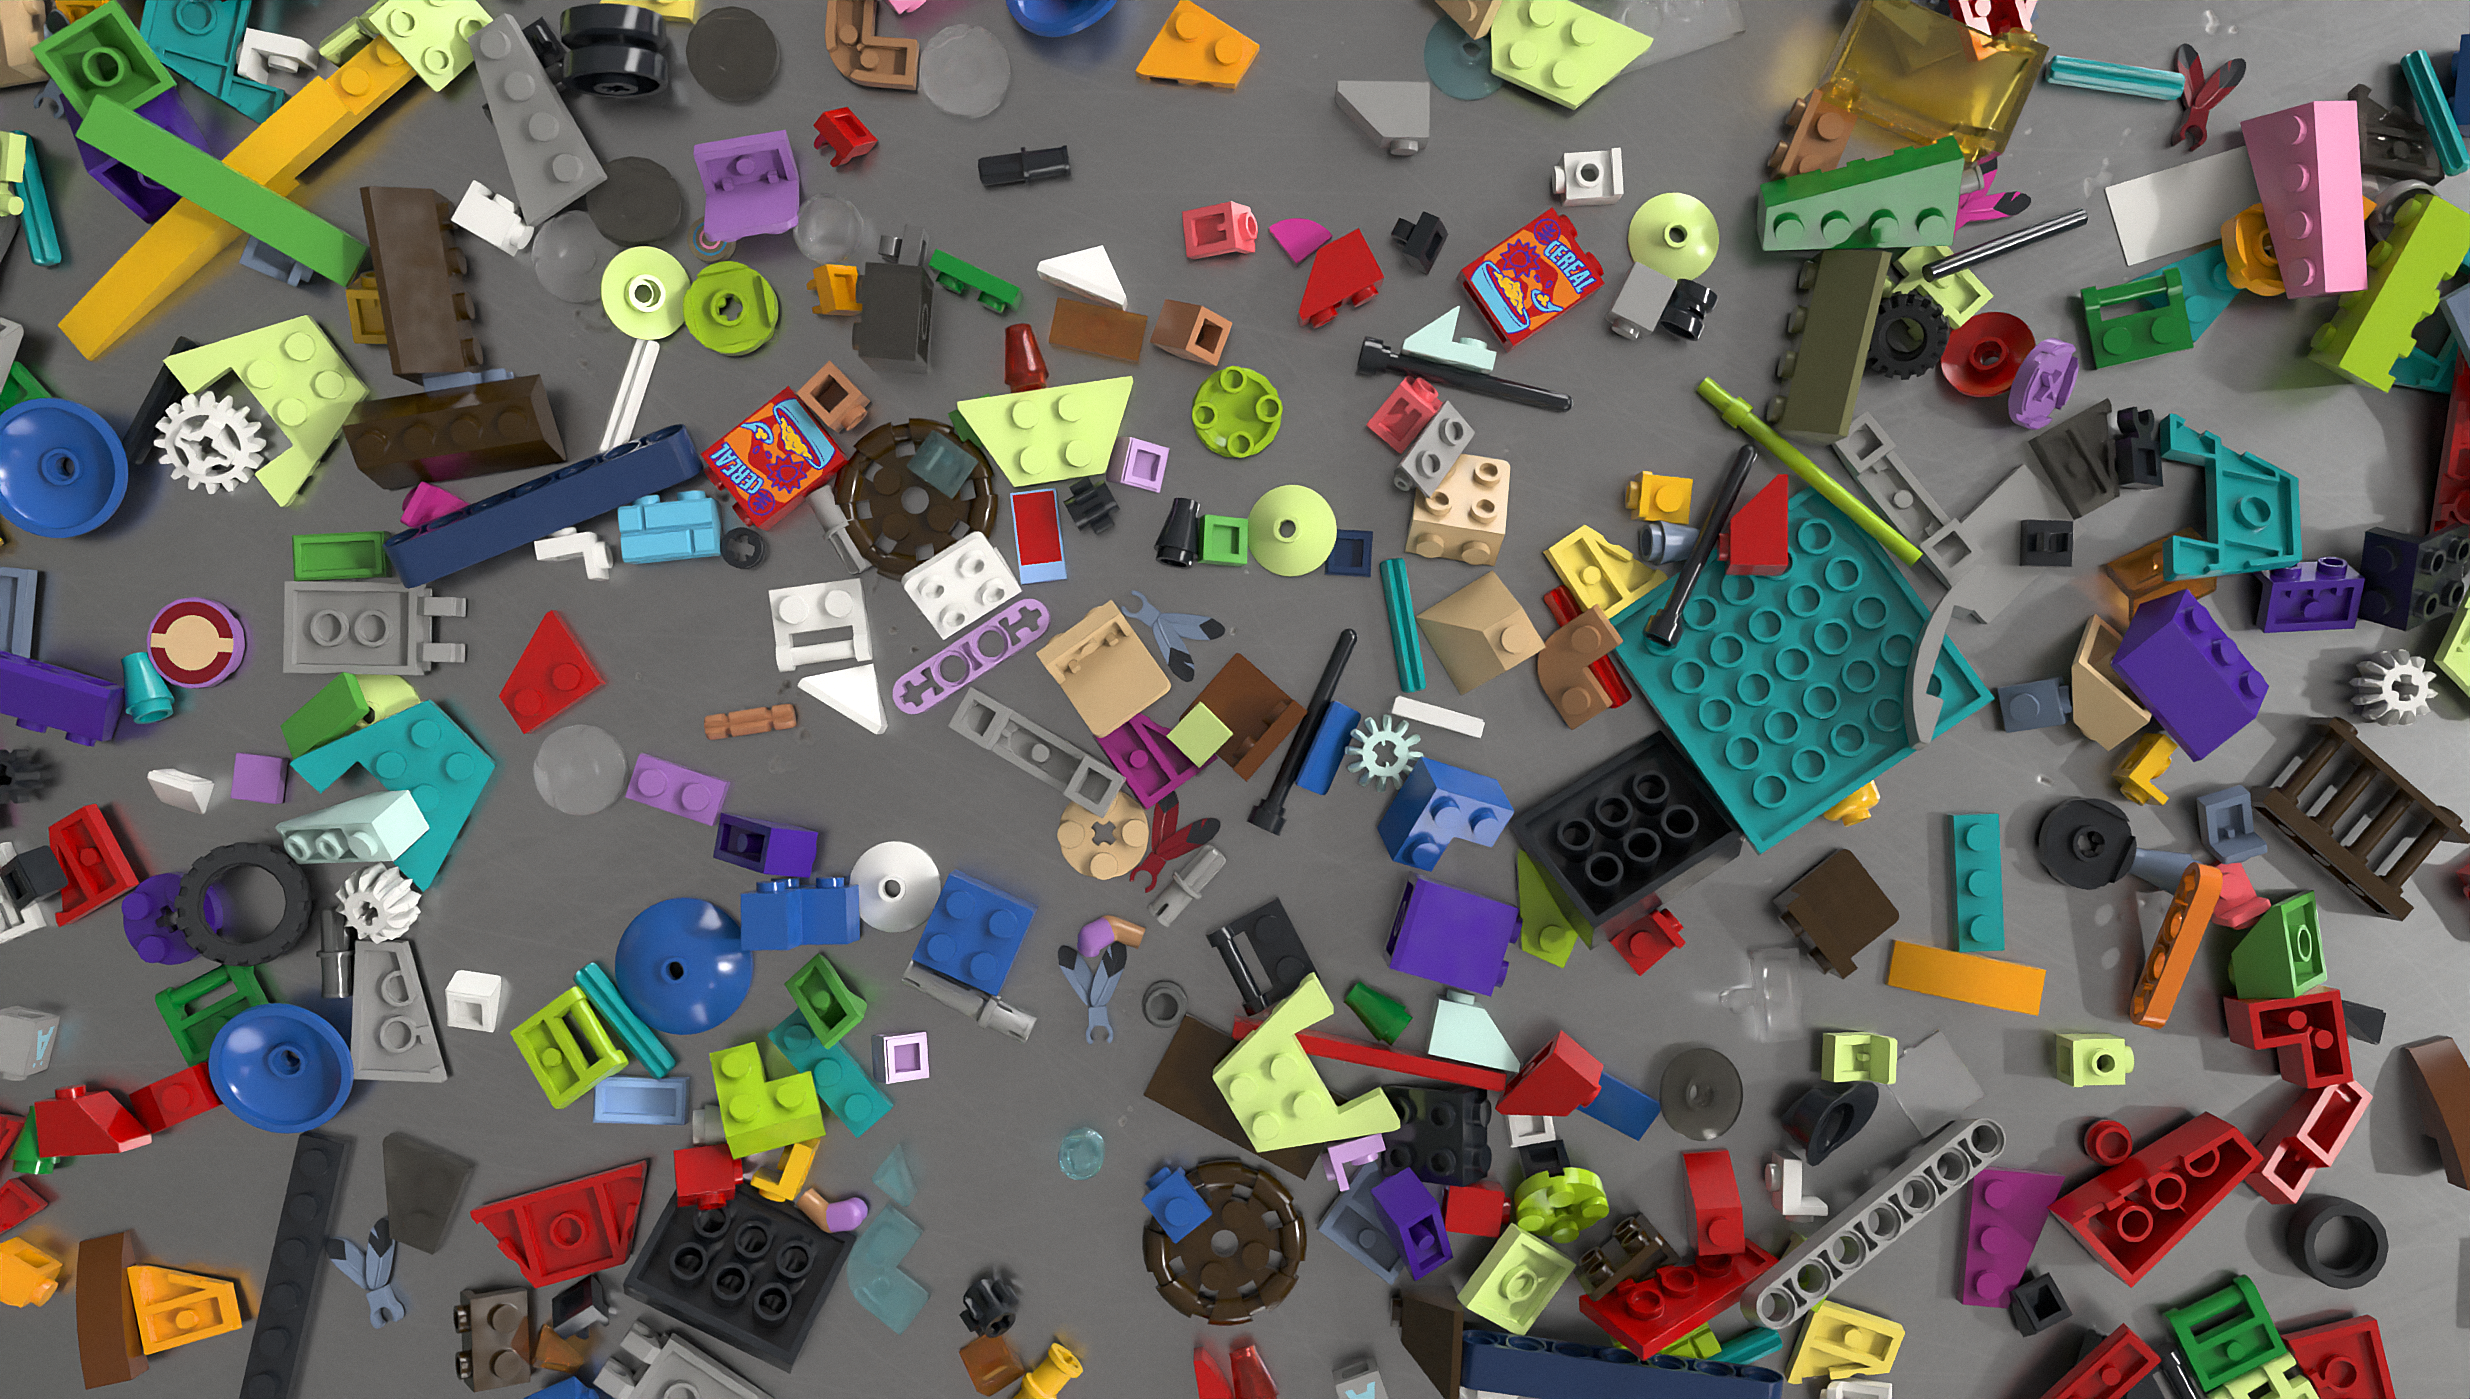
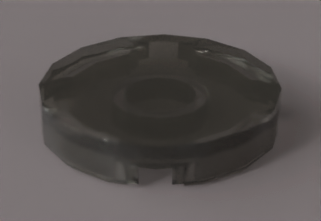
M735 6L717 8L701 17L689 33L685 50L688 68L698 84L714 97L732 102L752 99L760 94V90L765 88L768 82L771 83L777 75L780 61L777 38L765 20L749 9Z
M634 156L612 160L602 167L608 179L588 191L586 196L591 221L595 224L600 234L618 246L630 248L649 246L648 243L655 242L658 239L662 241L668 237L680 220L682 208L676 180L668 170L651 159Z

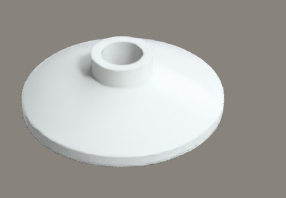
M900 841L881 843L866 851L856 862L849 881V885H859L860 917L870 926L891 933L909 931L925 922L931 916L941 893L940 876L933 860L917 846ZM888 880H895L900 884L901 891L898 896L891 897L885 892V884Z

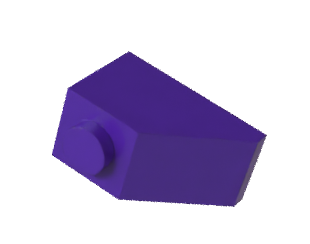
M721 813L713 858L762 874L810 878L812 863L817 853L816 841L818 832L785 823Z
M1410 1167L1396 1175L1385 1178L1378 1186L1370 1190L1378 1218L1414 1281L1454 1258L1439 1204Z

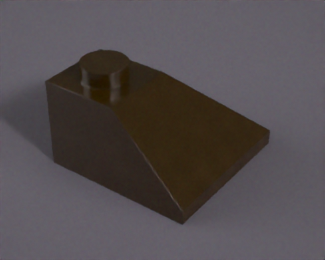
M1400 1284L1399 1299L1391 1298L1390 1327H1397L1402 1345L1444 1399H1459L1464 1311L1457 1298L1455 1288Z

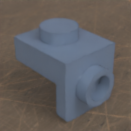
M251 234L238 262L294 287L297 286L299 279L309 282L314 271Z
M2062 676L1998 688L2006 733L2058 726L2070 721V712H2073L2071 685L2064 686Z
M2242 785L2196 798L2202 845L2222 864L2245 862L2251 857L2267 852V843L2254 832L2250 792Z

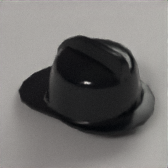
M1862 1082L1843 1094L1822 1088H1814L1789 1108L1781 1117V1126L1790 1134L1794 1141L1806 1150V1163L1812 1167L1819 1165L1831 1152L1862 1130L1877 1107L1879 1099L1878 1087L1872 1082Z

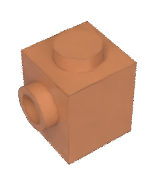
M1165 299L1150 343L1181 359L1217 366L1232 322L1201 305Z
M830 360L796 392L837 433L843 428L849 431L859 424L867 414L864 407L871 402Z

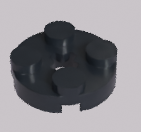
M2094 798L2068 799L2061 802L2043 823L2039 837L2038 858L2060 882L2084 890L2099 889L2097 887H2103L2108 883H2115L2127 874L2136 856V836L2131 834V828L2127 823L2130 822L2128 817L2116 805ZM2088 831L2094 833L2092 841L2098 844L2095 852L2086 851L2082 855L2078 845L2079 837L2086 836Z

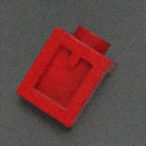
M1664 908L1661 912L1657 909L1653 910L1607 940L1638 976L1644 974L1674 947L1680 949L1686 944L1678 934L1684 929L1683 926L1667 908Z

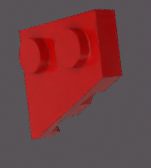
M550 610L543 617L499 694V698L523 734H530L604 685L605 682L556 610Z
M97 804L83 806L48 827L50 848L68 880V885L61 890L63 911L55 913L56 923L59 927L74 923L140 884Z

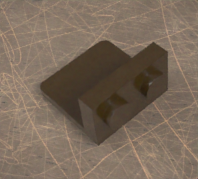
M1848 849L1837 850L1773 900L1782 912L1778 918L1783 926L1795 939L1800 936L1811 949L1807 956L1823 975L1829 972L1843 980L1858 969L1851 958L1899 920L1898 910L1855 855Z
M1641 1213L1636 1219L1629 1217L1622 1221L1612 1233L1614 1238L1601 1249L1594 1247L1586 1252L1578 1262L1579 1268L1573 1273L1589 1298L1595 1302L1604 1295L1614 1292V1286L1619 1282L1632 1278L1637 1284L1656 1277L1657 1269L1671 1264L1675 1265L1681 1258L1644 1214Z

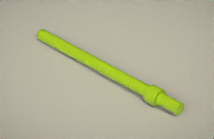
M1707 377L1700 384L1696 391L1724 413L1721 417L1735 429L1741 427L1911 568L1922 556L1923 553L1753 414L1752 410L1754 408L1739 396L1735 399L1710 377Z

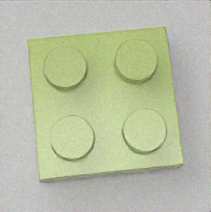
M1511 1223L1475 1273L1470 1277L1457 1298L1471 1311L1516 1335L1524 1336L1577 1264L1563 1252Z

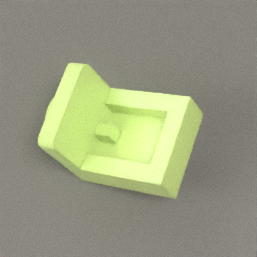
M1869 1032L1823 1033L1822 1080L1830 1082L1869 1080L1882 1084H1894L1896 1082L1897 1040L1895 1038Z

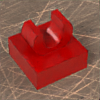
M848 107L823 112L813 125L820 133L814 141V147L819 150L831 145L836 150L835 157L829 163L832 167L844 165L852 157L869 153L878 141Z

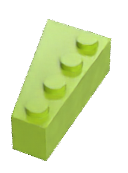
M2416 194L2414 198L2408 199L2399 208L2393 220L2396 224L2387 239L2377 243L2367 256L2368 290L2342 294L2338 301L2339 310L2330 323L2323 324L2315 333L2311 341L2313 349L2307 358L2354 384L2385 393L2389 392L2396 378L2389 375L2388 372L2398 357L2408 358L2417 340L2411 338L2414 326L2425 317L2433 314L2441 300L2439 299L2440 290L2436 289L2440 280L2447 281L2455 275L2470 248V214L2436 195Z

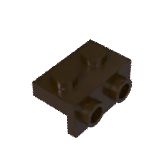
M523 1287L476 1295L471 1290L460 1291V1305L454 1306L453 1310L455 1331L457 1334H462V1351H458L455 1354V1368L458 1379L464 1380V1383L474 1393L531 1382L527 1290Z

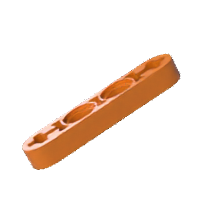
M2192 862L2186 867L2132 996L2129 1011L2133 1024L2159 1030L2168 1020L2219 899L2223 884V876L2219 868L2197 862Z

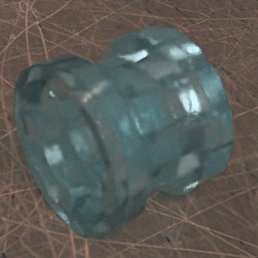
M1077 1128L1070 1131L1064 1137L1058 1152V1163L1061 1170L1068 1177L1075 1180H1087L1094 1177L1100 1171L1104 1162L1105 1144L1102 1137L1096 1131L1089 1128Z

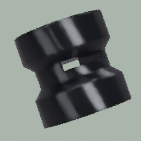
M1678 279L1672 292L1673 299L1670 305L1664 308L1657 323L1666 331L1680 338L1698 341L1705 328L1702 321L1706 314L1714 310L1719 298L1713 291L1697 282L1688 279Z

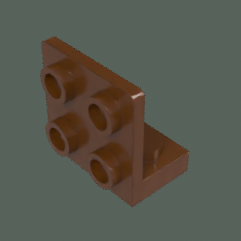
M1236 653L1180 716L1179 721L1181 722L1199 702H1202L1233 733L1215 753L1247 782L1308 711L1297 701L1289 697L1242 654Z

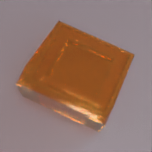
M543 1323L537 1333L530 1364H532V1367L570 1374L576 1373L582 1366L584 1358L551 1327Z
M985 1334L959 1351L976 1391L987 1397L994 1395L1026 1374L1021 1361L1003 1334L994 1338H989Z

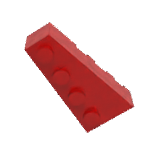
M2205 1111L2130 1156L2125 1161L2115 1165L2050 1204L2047 1208L2105 1270L2132 1288L2265 1158L2234 1125Z

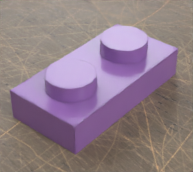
M642 753L638 756L625 797L710 826H715L730 782Z

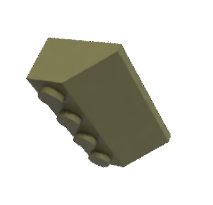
M1824 249L1814 256L1811 261L1807 260L1805 262L1799 279V287L1804 288L1801 305L1794 307L1788 325V331L1794 333L1790 350L1783 352L1778 366L1777 374L1779 377H1783L1779 395H1773L1767 412V421L1772 422L1771 429L1782 438L1824 447L1848 437L1892 253L1885 251Z

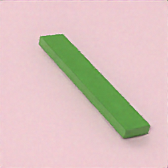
M103 94L96 95L75 135L79 139L343 287L350 286L370 249V246Z

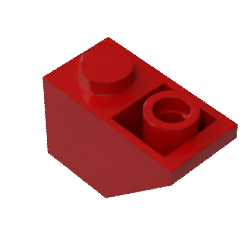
M1359 228L1317 250L1298 311L1297 321L1301 328L1309 323H1312L1314 328H1318L1338 316L1336 309L1352 301L1353 305L1358 307L1379 295L1376 288L1382 285L1385 277Z

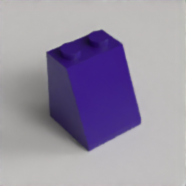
M175 87L133 111L216 158ZM64 93L59 95L87 173L143 221L149 224L160 218L183 197L76 137L75 135L83 119Z
M1410 871L1382 958L1390 969L1491 997L1494 986L1501 988L1504 983L1509 962L1503 960L1508 943H1516L1522 928L1523 918L1517 916L1519 908L1514 904Z

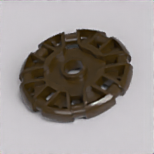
M909 418V423L893 426L892 421L883 424L867 433L853 446L856 448V451L849 459V463L842 466L837 473L833 491L835 505L840 506L847 520L852 519L847 521L849 525L845 527V530L862 558L868 560L878 569L877 574L887 579L901 582L902 577L906 573L929 560H919L917 547L933 545L935 556L958 542L957 539L948 534L954 528L958 519L970 526L963 538L973 532H981L989 539L994 529L998 513V494L993 493L991 478H994L995 475L992 467L980 448L969 438L963 442L954 433L955 428L946 423L925 418ZM913 441L916 454L900 457L898 443ZM943 448L955 455V459L949 468L936 459ZM871 460L883 467L875 473L873 482L862 475ZM973 482L976 497L963 501L960 485ZM915 488L925 490L929 497L927 508L919 514L909 513L904 506L906 494ZM869 502L873 518L859 519L856 504ZM884 535L897 542L889 554L877 547V544Z
M1217 1160L1196 1165L1197 1170L1185 1175V1177L1196 1191L1203 1187L1207 1188L1211 1196L1203 1200L1213 1212L1212 1215L1176 1244L1152 1215L1149 1225H1144L1142 1251L1147 1272H1153L1158 1282V1285L1155 1287L1156 1290L1179 1313L1188 1318H1191L1193 1314L1208 1319L1207 1324L1240 1325L1253 1321L1252 1316L1265 1309L1270 1313L1287 1298L1300 1278L1296 1274L1300 1261H1305L1306 1225L1303 1215L1297 1214L1291 1203L1294 1199L1292 1194L1270 1173L1261 1168L1258 1171L1242 1167V1162ZM1236 1184L1251 1189L1247 1202L1240 1198L1231 1197ZM1275 1211L1280 1222L1268 1228L1263 1214ZM1228 1230L1234 1233L1238 1239L1236 1248L1228 1253H1221L1215 1250L1211 1240L1217 1232ZM1270 1249L1282 1253L1283 1257L1279 1267L1268 1264ZM1181 1256L1186 1269L1174 1275L1169 1262ZM1253 1280L1258 1292L1244 1299L1238 1287ZM1201 1284L1209 1290H1217L1214 1301L1198 1296Z

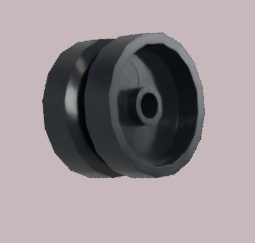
M613 3L580 5L571 7L561 13V42L571 49V51L563 55L561 60L562 83L568 89L582 94L613 98L643 97L655 95L666 90L668 86L667 61L657 53L664 49L667 44L666 20L661 14L647 8Z

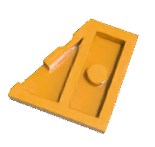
M1180 0L1139 63L1135 73L1139 78L1150 80V77L1176 79L1178 83L1196 85L1204 82L1210 83L1213 87L1235 89L1260 51V45L1190 0Z
M146 1264L127 1268L145 1355L242 1328L233 1282Z

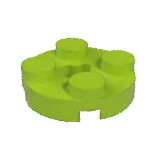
M723 261L705 267L696 275L698 278L693 282L690 290L687 289L683 298V316L690 333L706 348L722 355L739 356L753 352L773 337L778 320V301L772 286L760 273L739 262ZM733 297L737 304H742L743 306L742 311L737 313V319L730 321L728 316L720 315L719 308L726 306V298Z
M1576 1167L1563 1168L1565 1176H1555L1549 1178L1547 1170L1537 1173L1521 1183L1514 1193V1211L1518 1227L1535 1235L1552 1236L1554 1242L1564 1244L1573 1242L1579 1237V1231L1587 1229L1598 1220L1606 1217L1609 1214V1206L1602 1182L1595 1173Z

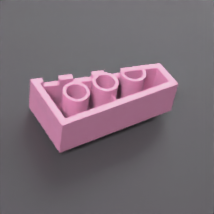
M2313 101L2240 122L2287 298L2331 297L2368 290L2357 102Z

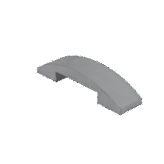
M1868 411L1851 422L1848 437L1832 443L1834 450L1854 481L1891 528L1923 553L1920 559L1943 581L1947 583L1985 554L1956 517L1953 520L1948 518L1893 451L1896 447L1895 443Z
M1977 564L1944 594L1926 619L1916 639L1907 667L1903 700L1906 733L1912 749L1921 751L1931 742L1944 699L1925 693L1950 617L1963 620L1973 611L1987 570L1986 566Z
M973 687L969 688L948 724L949 728L1013 763L1101 818H1104L1126 780V777L1091 755Z

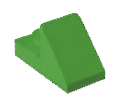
M819 953L784 983L819 1041L828 1050L864 1018L867 1008L866 1002L847 990L829 960Z

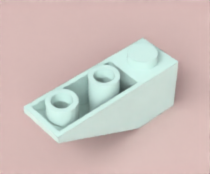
M409 790L374 792L281 822L275 828L284 841L285 850L295 859L297 864L394 861L429 829V826Z

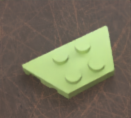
M1503 0L1489 29L1491 37L1490 71L1496 76L1575 110L1589 99L1596 90L1615 78L1622 69L1639 55L1642 56L1648 51L1654 39L1568 0Z
M1132 376L958 401L956 404L961 416L965 418L1013 488L1104 474L1133 385Z

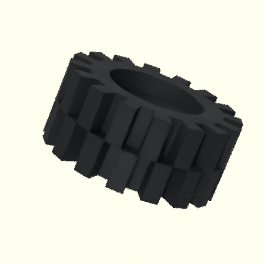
M1910 290L1908 294H1902L1901 291L1893 293L1891 297L1886 298L1885 296L1880 300L1866 360L1871 359L1873 362L1871 367L1878 372L1879 369H1882L1886 372L1885 377L1892 379L1894 375H1900L1901 380H1909L1911 375L1916 374L1917 377H1920L1926 373L1927 369L1935 367L1941 356H1943L1949 341L1950 333H1948V328L1950 324L1948 317L1945 318L1943 315L1944 308L1940 303L1936 306L1932 302L1933 297L1927 294L1925 297L1917 295L1918 291ZM1901 318H1909L1916 321L1924 333L1922 344L1909 352H1902L1893 348L1887 339V329L1892 322Z

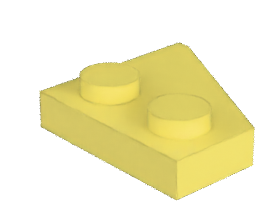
M1586 525L1581 526L1543 552L1565 586L1569 589L1582 612L1598 604L1608 619L1669 579L1663 571L1649 568L1634 559L1633 553L1620 545L1608 543L1603 535Z
M1825 1300L1817 1313L1809 1309L1784 1372L1785 1378L1788 1383L1801 1384L1802 1378L1829 1375L1830 1379L1834 1380L1849 1378L1857 1373L1865 1375L1889 1373L1905 1335V1330L1899 1323Z

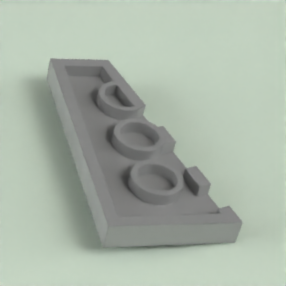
M503 13L467 39L526 226L536 227L608 179L516 20L512 15Z

